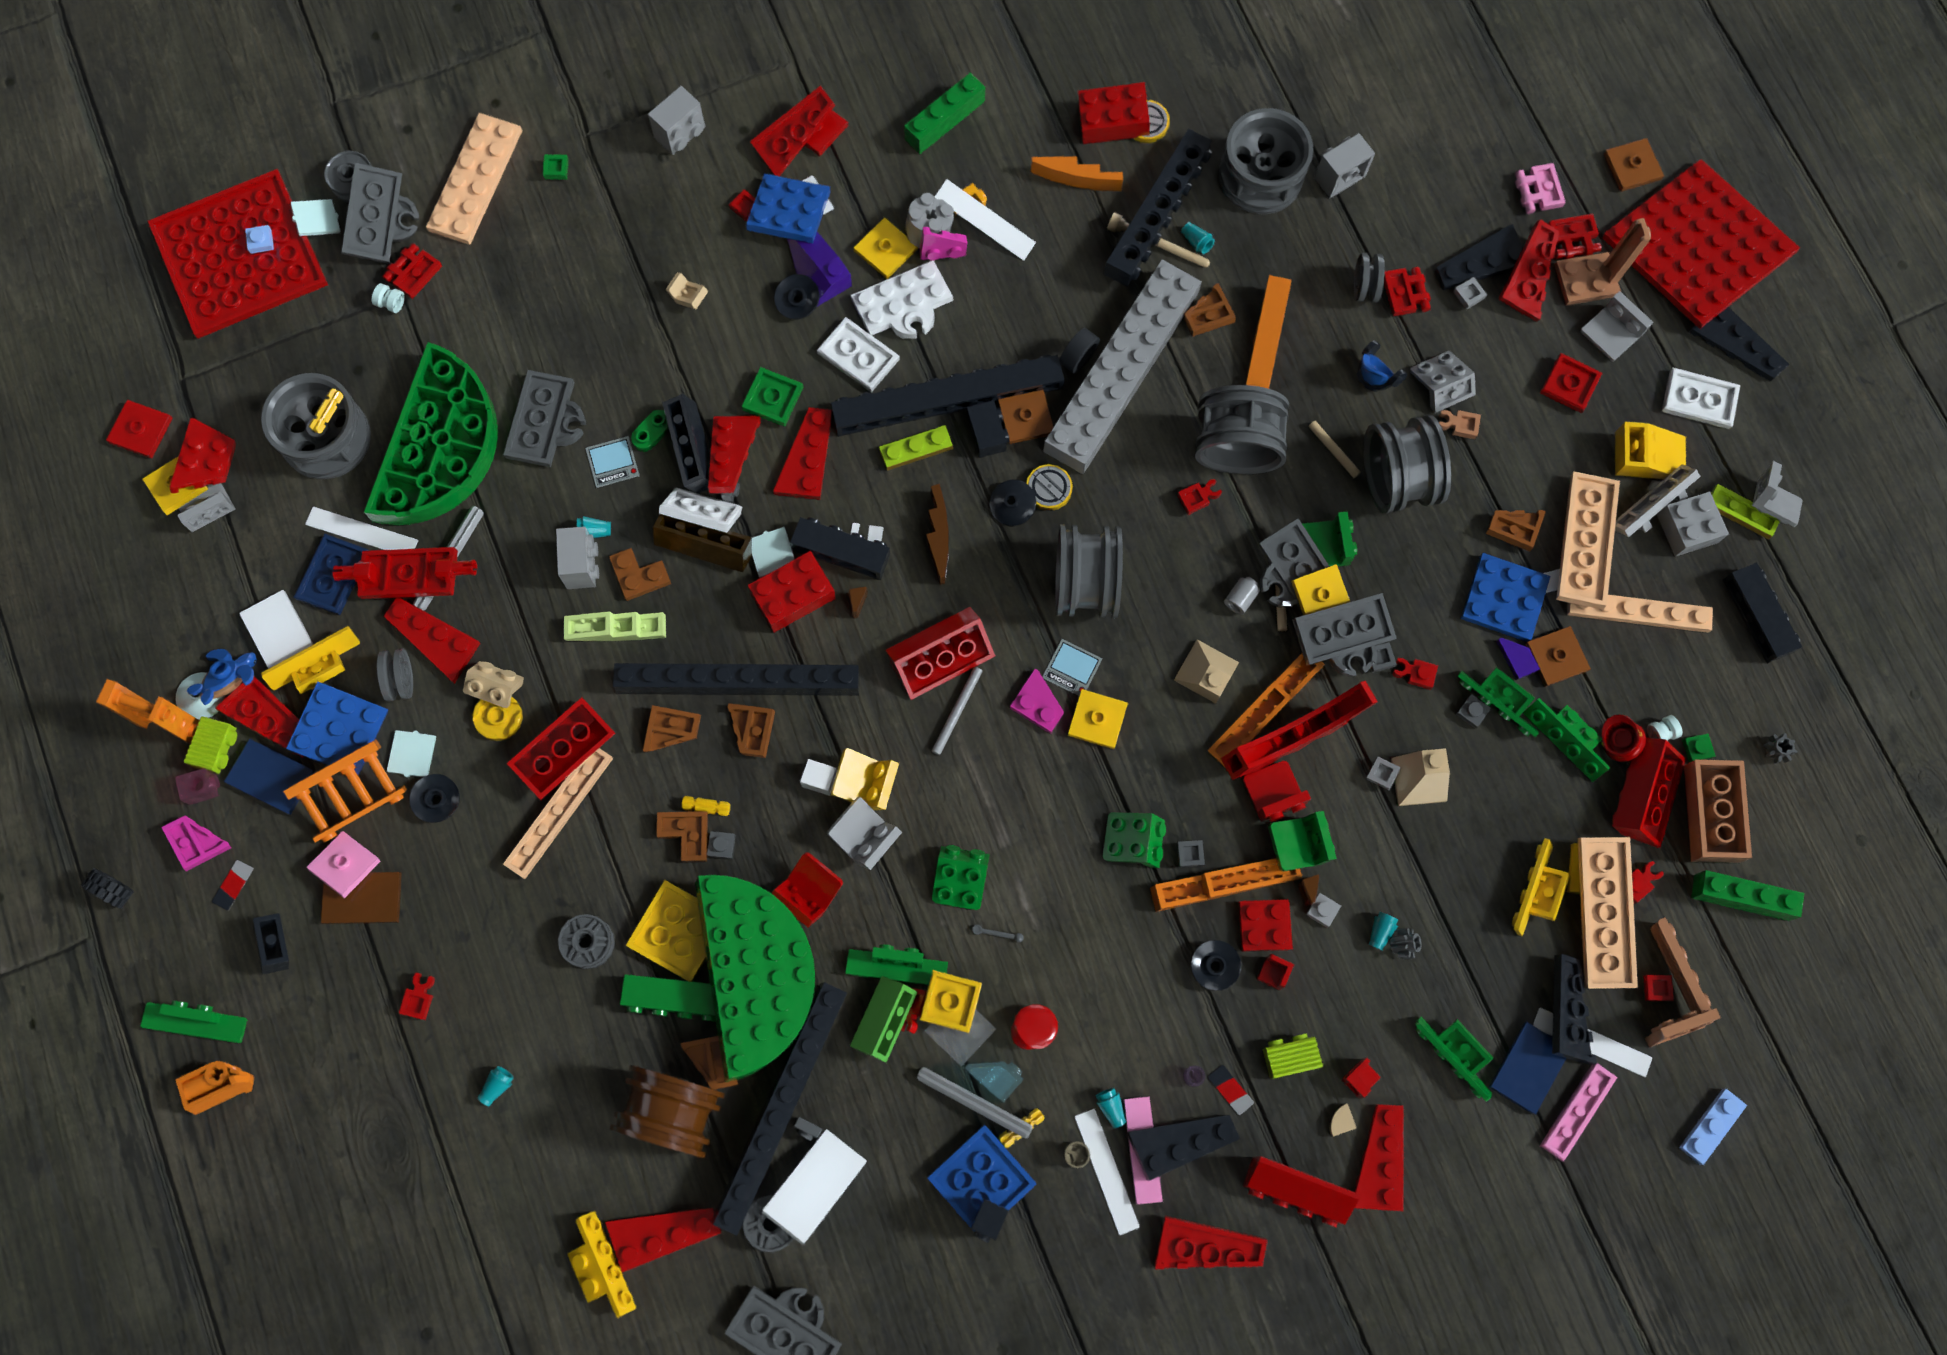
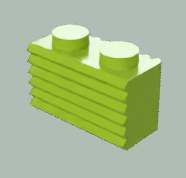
M202 716L198 722L197 730L189 746L184 763L197 769L220 774L221 769L227 766L229 759L227 755L228 750L237 740V728L229 723Z
M1306 1033L1292 1037L1293 1042L1284 1044L1283 1039L1268 1042L1269 1047L1263 1049L1270 1079L1323 1067L1316 1038H1308Z

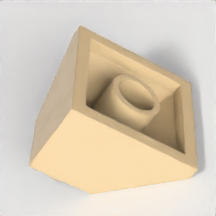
M1196 640L1174 681L1217 703L1239 662Z
M1446 748L1423 750L1391 758V763L1400 767V771L1394 781L1398 806L1447 802L1450 771Z

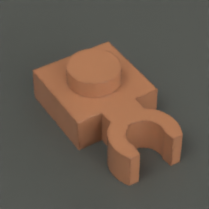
M1447 410L1440 412L1439 417L1447 420V423L1439 422L1442 430L1452 428V435L1470 439L1477 438L1481 415L1460 410L1457 411L1455 416Z

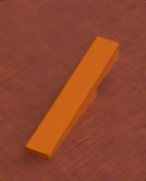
M1271 275L1268 277L1245 385L1269 389L1292 281L1290 279Z
M1301 653L1277 680L1211 746L1208 752L1224 766L1220 758L1236 747L1251 742L1325 664L1320 661L1306 666L1303 653Z
M1275 858L1155 884L1150 890L1155 910L1159 912L1302 879L1300 869L1282 872Z

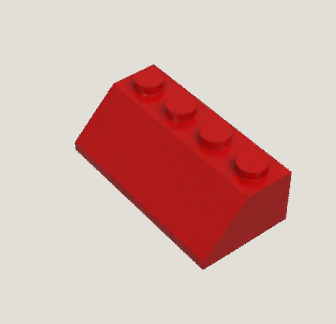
M971 607L885 650L895 673L911 700L995 657L982 621Z
M581 697L507 764L535 795L542 800L616 733Z
M1646 738L1643 751L1638 757L1631 760L1630 767L1626 771L1624 788L1619 794V804L1617 811L1613 815L1612 825L1623 836L1656 848H1661L1686 758L1666 739Z
M1261 1156L1252 1157L1243 1187L1249 1189L1248 1194L1260 1199H1263L1264 1195L1274 1198L1273 1204L1283 1208H1288V1205H1292L1298 1208L1297 1213L1312 1218L1313 1214L1323 1217L1322 1223L1337 1227V1224L1345 1225L1360 1198L1358 1193Z

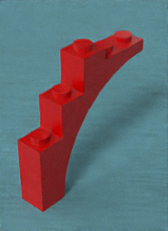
M1360 682L1316 710L1261 738L1236 747L1220 759L1232 780L1269 766L1285 755L1299 751L1316 739L1332 734L1378 701L1367 682Z

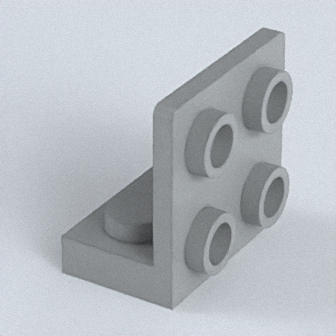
M1619 291L1607 306L1581 329V333L1611 361H1615L1648 330L1653 321Z
M1450 351L1410 368L1411 374L1429 389L1430 408L1435 413L1476 395L1475 373Z
M1773 461L1757 482L1752 506L1762 513H1767L1777 518L1783 524L1796 527L1799 522L1803 500L1778 487L1782 479V475H1780L1782 465Z
M222 483L206 485L207 491L179 508L181 513L178 514L181 523L191 532L235 510Z
M856 797L827 831V835L856 864L869 870L873 868L902 833L896 826L884 822L861 797Z

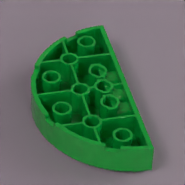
M429 342L426 345L364 511L372 522L387 525H409L431 520L447 513L461 504L476 490L486 476L493 461L498 439V425L493 403L482 382L471 367L454 353L439 345Z
M702 875L697 877L695 888L724 1080L726 1083L744 1078L764 1068L776 1059L796 1038L805 1023L813 1001L815 968L811 947L806 934L793 913L779 899L765 889L739 878L722 875Z

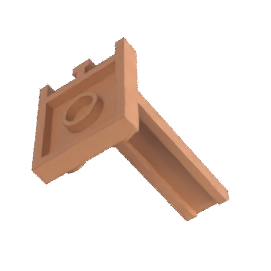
M1644 218L1637 219L1631 224L1610 254L1606 252L1560 260L1555 263L1554 267L1566 306L1613 298L1619 291L1621 292L1618 284L1619 280L1651 239V231L1646 225Z
M1666 917L1652 925L1651 932L1688 1005L1690 1013L1681 1016L1682 1018L1675 1021L1673 1019L1659 1024L1658 1027L1651 1029L1652 1034L1645 1038L1649 1048L1705 1028L1706 1025L1721 1018L1716 1008L1711 1010L1710 1000L1702 992L1698 984V975L1690 968L1687 962V953L1679 945L1675 929L1672 924L1668 923Z

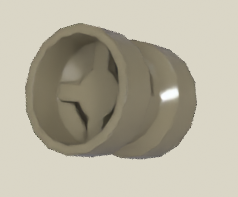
M1073 1142L1065 1150V1160L1071 1167L1082 1168L1090 1160V1150L1082 1142Z

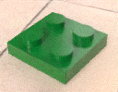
M760 367L744 400L742 410L785 427L804 388L803 383Z

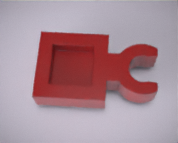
M1215 479L1209 480L1203 488L1199 483H1196L1178 492L1177 496L1188 515L1209 506L1208 498L1217 499L1221 496V490L1217 492L1210 490V487L1216 484Z
M1397 658L1396 664L1401 665L1403 671L1394 670L1392 673L1394 677L1402 678L1407 676L1409 677L1408 684L1429 690L1433 688L1438 665L1414 659L1411 665L1406 659Z
M1654 861L1645 864L1642 872L1638 868L1632 871L1633 904L1638 903L1655 888L1650 881L1658 880L1664 875L1663 871L1658 872L1656 875L1651 873L1650 868L1655 864Z
M416 972L413 977L414 990L406 989L399 1014L426 1020L433 995L426 993L434 985L435 978L429 976L427 982L421 984L422 974Z
M911 988L918 993L901 1031L904 1032L908 1024L906 1031L915 1034L918 1027L916 1020L917 1017H921L927 991Z

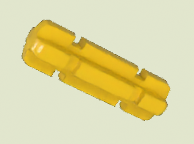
M332 388L326 395L328 399L323 400L315 414L316 419L313 418L311 420L309 428L319 434L322 433L326 427L324 424L329 422L337 408L336 404L341 402L343 394Z
M684 796L682 809L687 811L695 809L696 812L707 811L708 814L718 813L721 816H728L730 813V803L724 801L717 803V800L694 799V797Z
M1035 1108L1029 1113L1028 1117L1025 1116L1021 1120L1033 1127L1035 1124L1038 1125L1044 1121V1115L1038 1108ZM1010 1130L1003 1132L998 1138L1002 1145L1008 1148L1014 1143L1015 1139L1019 1140L1022 1136Z

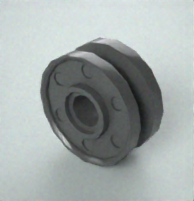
M344 151L336 154L326 164L324 171L325 181L338 199L349 203L353 179L351 176H353L355 163L372 166L365 155L357 151Z
M1367 253L1359 254L1354 274V298L1357 302L1364 301L1367 292L1370 302H1379L1385 273V263L1382 254H1374L1371 264Z
M404 648L396 649L393 657L388 650L380 651L377 657V675L383 698L387 702L394 701L398 691L403 700L410 699L413 694V673L407 651Z
M589 914L577 915L568 920L561 928L558 937L559 950L563 958L576 967L583 969L597 968L606 963L613 953L615 946L614 933L610 926L597 916ZM590 935L592 938L591 945L583 948L581 945L582 939Z
M772 1195L759 1198L752 1203L743 1223L745 1236L751 1245L765 1252L782 1250L794 1239L779 1226L775 1231H768L764 1227V1220L767 1216L762 1211L774 1197Z

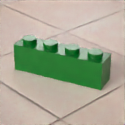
M970 72L904 126L905 141L921 154L985 102L986 87Z
M1705 870L1694 875L1691 898L1791 921L1802 917L1804 893Z
M625 974L620 1005L627 1007L626 1012L641 1014L642 1009L652 1010V1015L667 1016V1012L677 1013V1018L692 1019V1015L702 1016L703 1021L716 1022L710 984Z

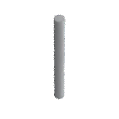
M973 668L931 750L934 754H941L983 672L980 668Z

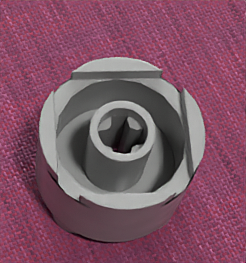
M924 193L921 197L915 199L909 206L905 224L909 241L920 248L923 227H930L931 233L940 234L941 230L950 232L954 217L953 207L943 199H936L930 193Z

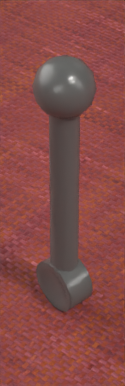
M974 925L972 928L975 935H980L981 933L1014 939L1018 943L1024 939L1022 933L1010 934L984 929L980 925Z

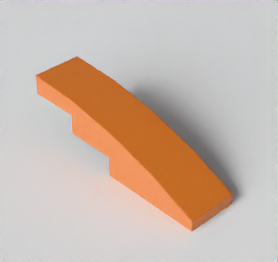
M1077 156L1032 157L1031 173L1048 180L1098 191H1121L1123 172H1100V164L1077 165Z

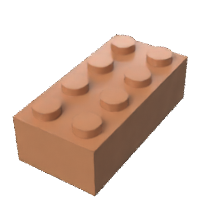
M1694 760L1684 766L1691 862L1741 863L1751 859L1752 851L1744 761Z

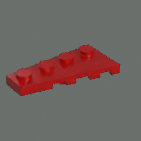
M820 85L750 141L775 176H781L829 115L835 104Z
M1541 219L1535 223L1499 297L1500 301L1536 322L1541 319L1542 312L1540 310L1546 296L1544 291L1546 282L1550 277L1551 259L1554 258L1559 230Z
M808 408L774 488V495L815 500L821 499L832 410Z
M760 416L713 417L709 493L734 492L742 472V465L748 457L749 447L755 439L756 429L760 426Z
M396 598L384 615L395 628L454 684L481 644L478 640L401 598Z
M255 676L249 685L246 686L242 683L215 707L219 712L285 749L299 722V719Z
M1377 1104L1368 1134L1366 1150H1364L1360 1174L1355 1185V1193L1360 1194L1355 1208L1403 1211L1404 1106Z
M714 1208L605 1222L621 1271H628L722 1233L721 1228L710 1223L715 1213Z
M1164 1216L1154 1268L1185 1269L1188 1267L1263 1266L1268 1240L1263 1237Z

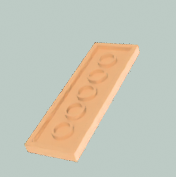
M482 113L478 114L426 226L429 232L468 245L471 244L522 133L521 126Z
M1574 471L1571 474L1556 600L1603 610L1607 606L1620 481Z
M1630 837L1578 838L1585 988H1638Z

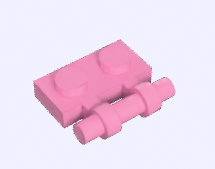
M1553 163L1532 167L1529 171L1530 176H1525L1524 170L1515 172L1517 179L1515 184L1521 192V204L1525 207L1527 214H1532L1536 211L1534 206L1536 203H1539L1541 211L1561 208L1566 203ZM1534 185L1535 194L1530 193L1529 186Z

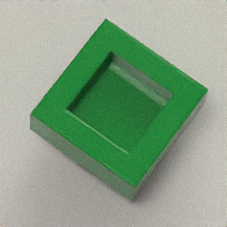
M544 154V179H567L568 156Z
M1709 734L1682 740L1689 763L1694 760H1708L1716 757Z

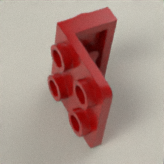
M1281 761L1247 774L1243 778L1245 787L1261 822L1268 819L1270 822L1276 821L1284 817L1283 813L1291 810L1292 813L1299 812L1305 809L1306 804L1311 800L1307 790L1301 792L1287 761Z
M806 852L801 856L787 880L775 888L772 895L779 899L799 922L809 928L823 916L842 887L843 881L813 855Z

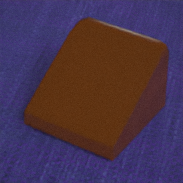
M867 587L849 589L854 619L858 618L868 594Z
M1319 874L1298 883L1299 890L1307 907L1316 902Z

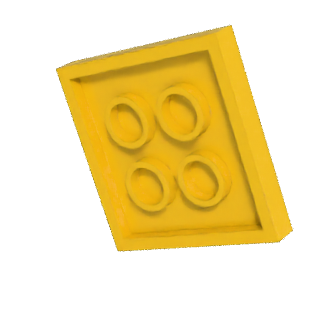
M664 880L626 946L683 979L693 982L706 960L697 898Z

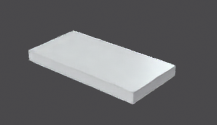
M826 1129L766 1205L762 1213L800 1244L804 1245L867 1161Z

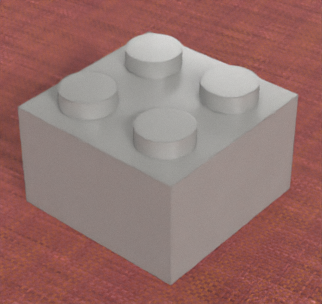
M682 86L648 114L654 138L672 155L678 150L684 149L687 142L694 136L700 135L705 128L700 102Z
M1359 133L1352 138L1349 136L1334 149L1331 147L1322 154V159L1317 166L1314 179L1327 196L1332 198L1366 177L1375 152Z
M1711 492L1666 505L1657 514L1675 557L1717 544L1729 535Z
M586 527L556 529L558 575L567 589L596 587V579H599V567L595 565V556H598L597 542H594L593 534H589Z

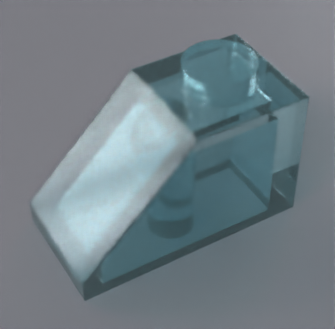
M1005 1062L968 1064L965 1067V1070L1002 1103L1005 1102L1023 1080L1020 1076L1022 1071L1012 1062L1009 1065Z

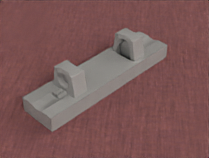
M1681 464L1616 519L1615 531L1627 537H1630L1637 530H1642L1645 533L1652 528L1649 520L1672 500L1681 501L1688 498L1685 489L1701 477L1697 469Z

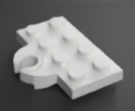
M933 260L852 294L851 300L871 336L892 328L895 334L904 340L905 338H917L916 329L910 326L913 322L922 323V331L924 334H927L931 327L934 326L933 309L952 302L953 296Z

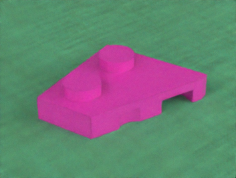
M923 227L920 245L921 260L966 256L968 244L966 235L952 234L941 230L940 234L931 233L930 227Z
M1037 669L1033 671L1010 706V709L1050 734L1064 714L1063 709Z
M186 815L161 827L185 871L231 849L228 842L198 825Z

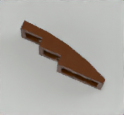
M940 484L931 486V497L935 508L928 510L933 532L926 534V542L940 585L945 584L948 566L949 529Z

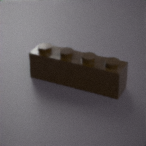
M663 514L659 515L653 526L654 545L739 572H744L752 556V537L730 530L726 533Z

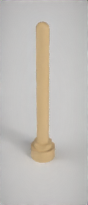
M1114 212L1107 229L1115 233L1116 231L1125 232L1130 224L1126 223L1122 215ZM1162 238L1157 245L1159 248L1204 268L1210 265V261L1207 258Z

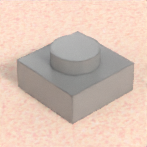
M1474 277L1456 287L1453 292L1466 310L1487 296Z
M1377 757L1367 776V780L1390 790L1400 771V767Z
M1319 893L1316 897V902L1311 905L1306 915L1328 928L1341 905Z

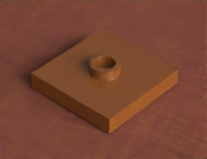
M1647 138L1614 147L1604 152L1606 161L1621 192L1662 180L1664 177Z
M1043 390L998 399L1003 415L1004 427L1009 434V444L1049 436L1053 429V424Z
M1571 626L1531 640L1525 644L1530 649L1540 668L1538 673L1545 687L1591 670Z

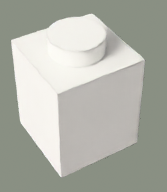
M808 759L800 783L804 788L830 796L837 769Z

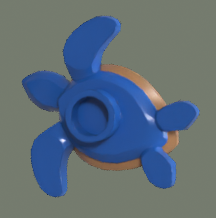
M225 649L210 651L206 658L209 661H215V663L210 667L202 683L190 686L187 692L193 696L200 694L202 703L207 705L212 699L220 698L233 692L242 682L246 686L249 685L254 677V670L251 667L257 661L255 653L244 654L233 661L231 654Z

